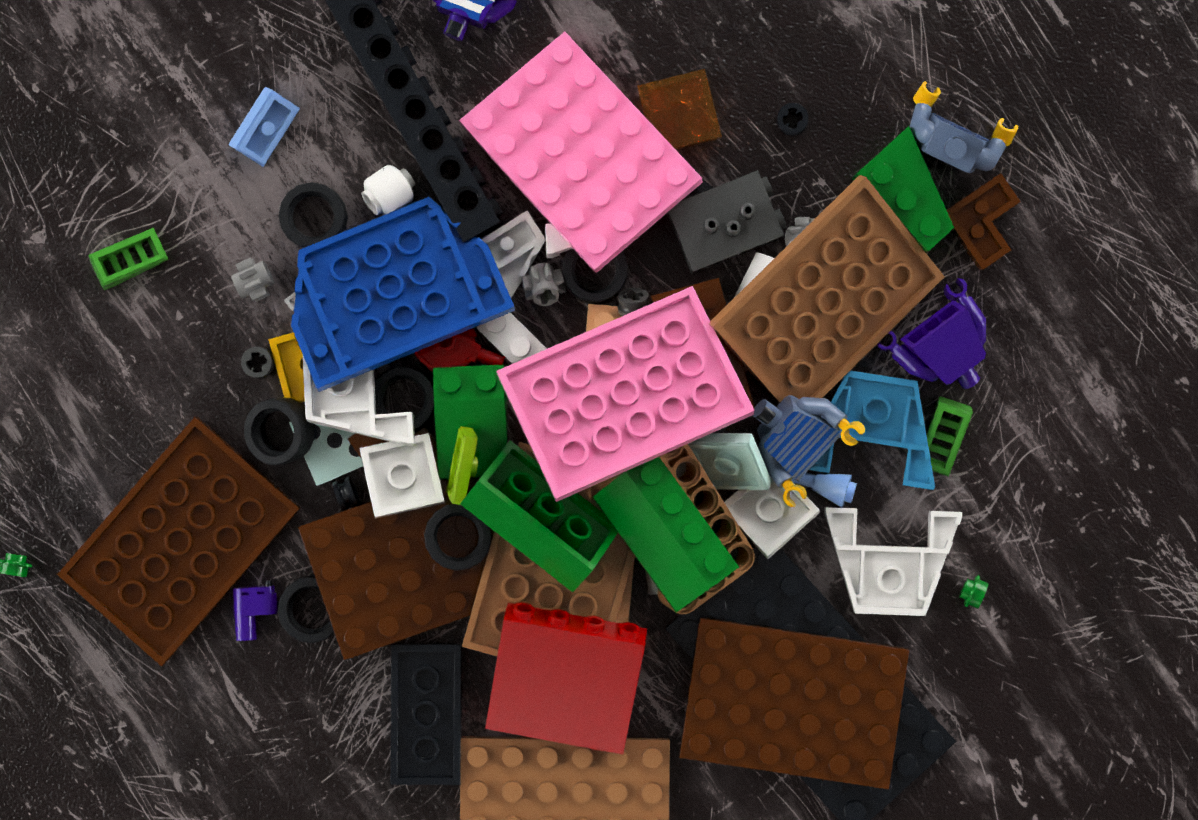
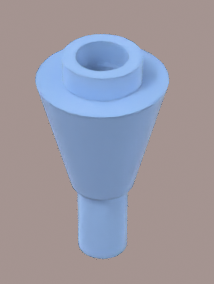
M806 472L799 481L794 478L792 479L793 483L812 488L814 492L843 508L845 502H852L857 483L851 482L852 475L817 473L815 475Z

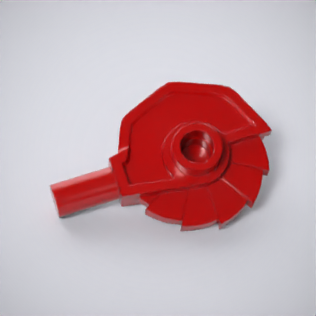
M473 328L415 352V356L432 372L433 368L468 366L471 361H479L487 365H503L506 358L486 350L476 343L475 337H477V334Z

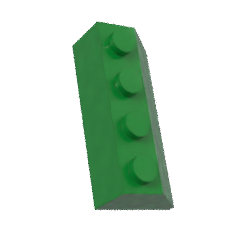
M511 440L460 503V505L571 592H574L593 571L618 534L606 515L578 493L556 502L538 462Z
M660 457L623 472L593 496L595 502L675 612L684 608L739 568L738 564Z

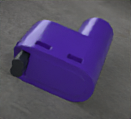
M272 580L265 581V586L233 588L236 641L256 640L255 616L278 613L277 593L275 592L274 585H272Z

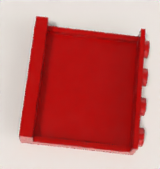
M508 603L503 620L485 729L623 755L645 650L647 628L639 627L631 622L615 623L605 621L598 616L583 617L573 615L561 609L546 610L535 608L528 603Z

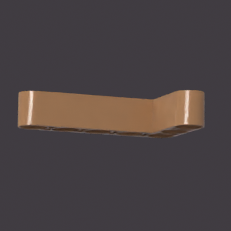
M686 444L659 457L693 504L695 495L703 490L704 498L695 507L711 529L716 520H721V527L715 534L729 553L738 547V555L735 562L739 568L676 612L678 614H688L747 572L755 561L753 548L692 449ZM685 462L686 471L681 477L677 478L676 469L680 463ZM658 589V598L660 602L672 611H674V609L668 603V601L663 596L661 591Z

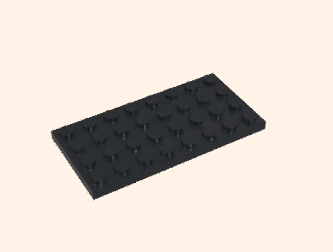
M756 546L753 547L755 561L747 572L688 614H679L665 627L668 633L692 659H694L700 617L865 642L781 549L767 559ZM904 684L889 789L800 776V778L839 820H871L957 741Z

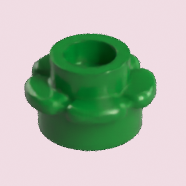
M6 553L5 560L0 559V573L27 577L29 567L32 568V564L26 563L27 556Z
M979 575L974 580L967 578L959 596L965 600V607L970 605L978 609L983 601L989 583L980 580Z

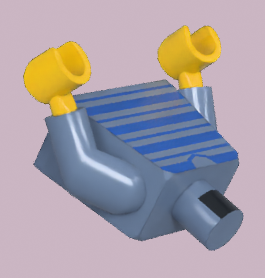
M923 82L913 97L916 105L910 123V129L918 147L923 152L969 174L974 172L975 169L981 171L993 169L1006 146L1012 143L1018 130V125H1015L1014 129H1007L1002 125L1005 119L1001 118L995 127L992 139L989 140L932 113L931 107L941 94V90L937 87L931 93L926 88L927 82Z
M788 395L777 407L763 399L754 408L753 417L761 422L757 429L760 438L758 449L771 478L779 488L783 487L785 489L783 500L790 507L796 506L795 502L790 498L791 490L798 491L803 499L807 497V492L803 486L792 483L791 480L793 478L799 481L840 436L845 444L849 446L856 445L858 441L850 435V428L855 429L861 435L865 433V426L861 422L847 421L848 416L826 398L802 397L799 399Z

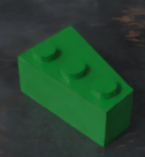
M909 126L852 178L855 180L859 175L867 177L926 253L954 229Z

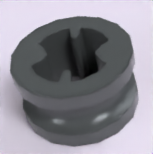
M627 288L620 291L617 295L619 302L618 313L624 316L647 306L649 300L648 292L641 288Z
M252 347L243 354L241 366L248 376L264 378L273 371L275 362L272 353L268 349ZM255 353H260L259 357H266L267 363L262 365L261 372H256L257 368L252 367L251 369L249 362L254 360Z

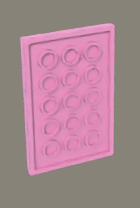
M563 32L459 120L461 126L595 273L600 271L703 183L702 177L566 32Z
M693 286L497 370V376L556 502L754 415L755 410L715 330L709 325L710 320Z

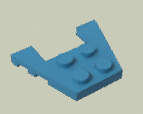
M849 371L844 376L831 403L848 416L847 421H859L865 426V433L863 435L852 428L849 429L850 435L857 441L907 448L908 453L902 485L934 490L935 482L918 381ZM834 443L809 470L830 473Z

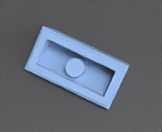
M265 87L231 139L229 146L264 167L300 108L272 89Z

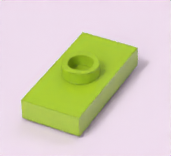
M460 426L458 428L446 489L452 504L460 505L467 495L470 478H475L477 473L478 458L474 457L478 437L473 428Z

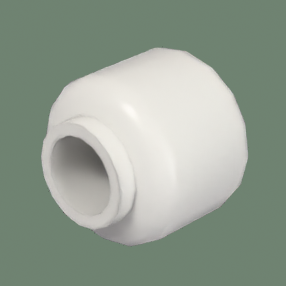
M386 165L365 179L364 191L361 195L368 208L375 215H385L405 207L413 201L412 187L415 186V182L406 169L399 170L392 165Z

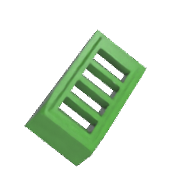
M154 228L89 254V261L104 291L168 260ZM145 241H148L154 257L148 259L141 244ZM135 247L141 260L138 264H135L129 252V249ZM122 253L128 266L124 270H122L116 258V255ZM108 259L115 272L110 276L103 264Z
M939 396L926 431L929 451L947 456L945 462L931 458L932 471L949 477L973 414L971 406ZM945 411L961 418L960 421L942 416ZM938 425L955 429V435L937 429ZM933 438L951 443V447L947 448L932 443Z

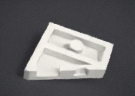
M528 210L482 239L489 246L511 298L520 285L522 276L526 275L546 241Z

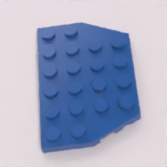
M427 197L300 249L298 251V276L295 281L294 292L296 296L291 327L318 392L516 311L488 244L476 236L463 243L455 229L461 222L452 223L447 213L442 210V207L430 197Z

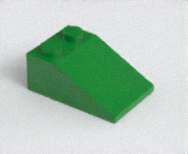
M504 365L433 368L439 480L449 479L458 428L460 426L473 428L478 437L474 457L478 458V468L475 478L470 479H480L507 445V395L497 376V370L504 368Z

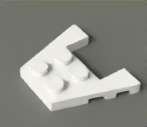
M303 356L305 416L308 422L398 444L415 446L414 417L412 412L376 415L374 370L318 392Z
M824 507V513L854 613L926 616L941 576L940 572L944 561L950 552L956 529L960 525L962 512L929 511L927 547L856 545L857 508Z

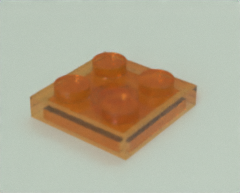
M705 69L637 86L644 116L675 149L722 137Z

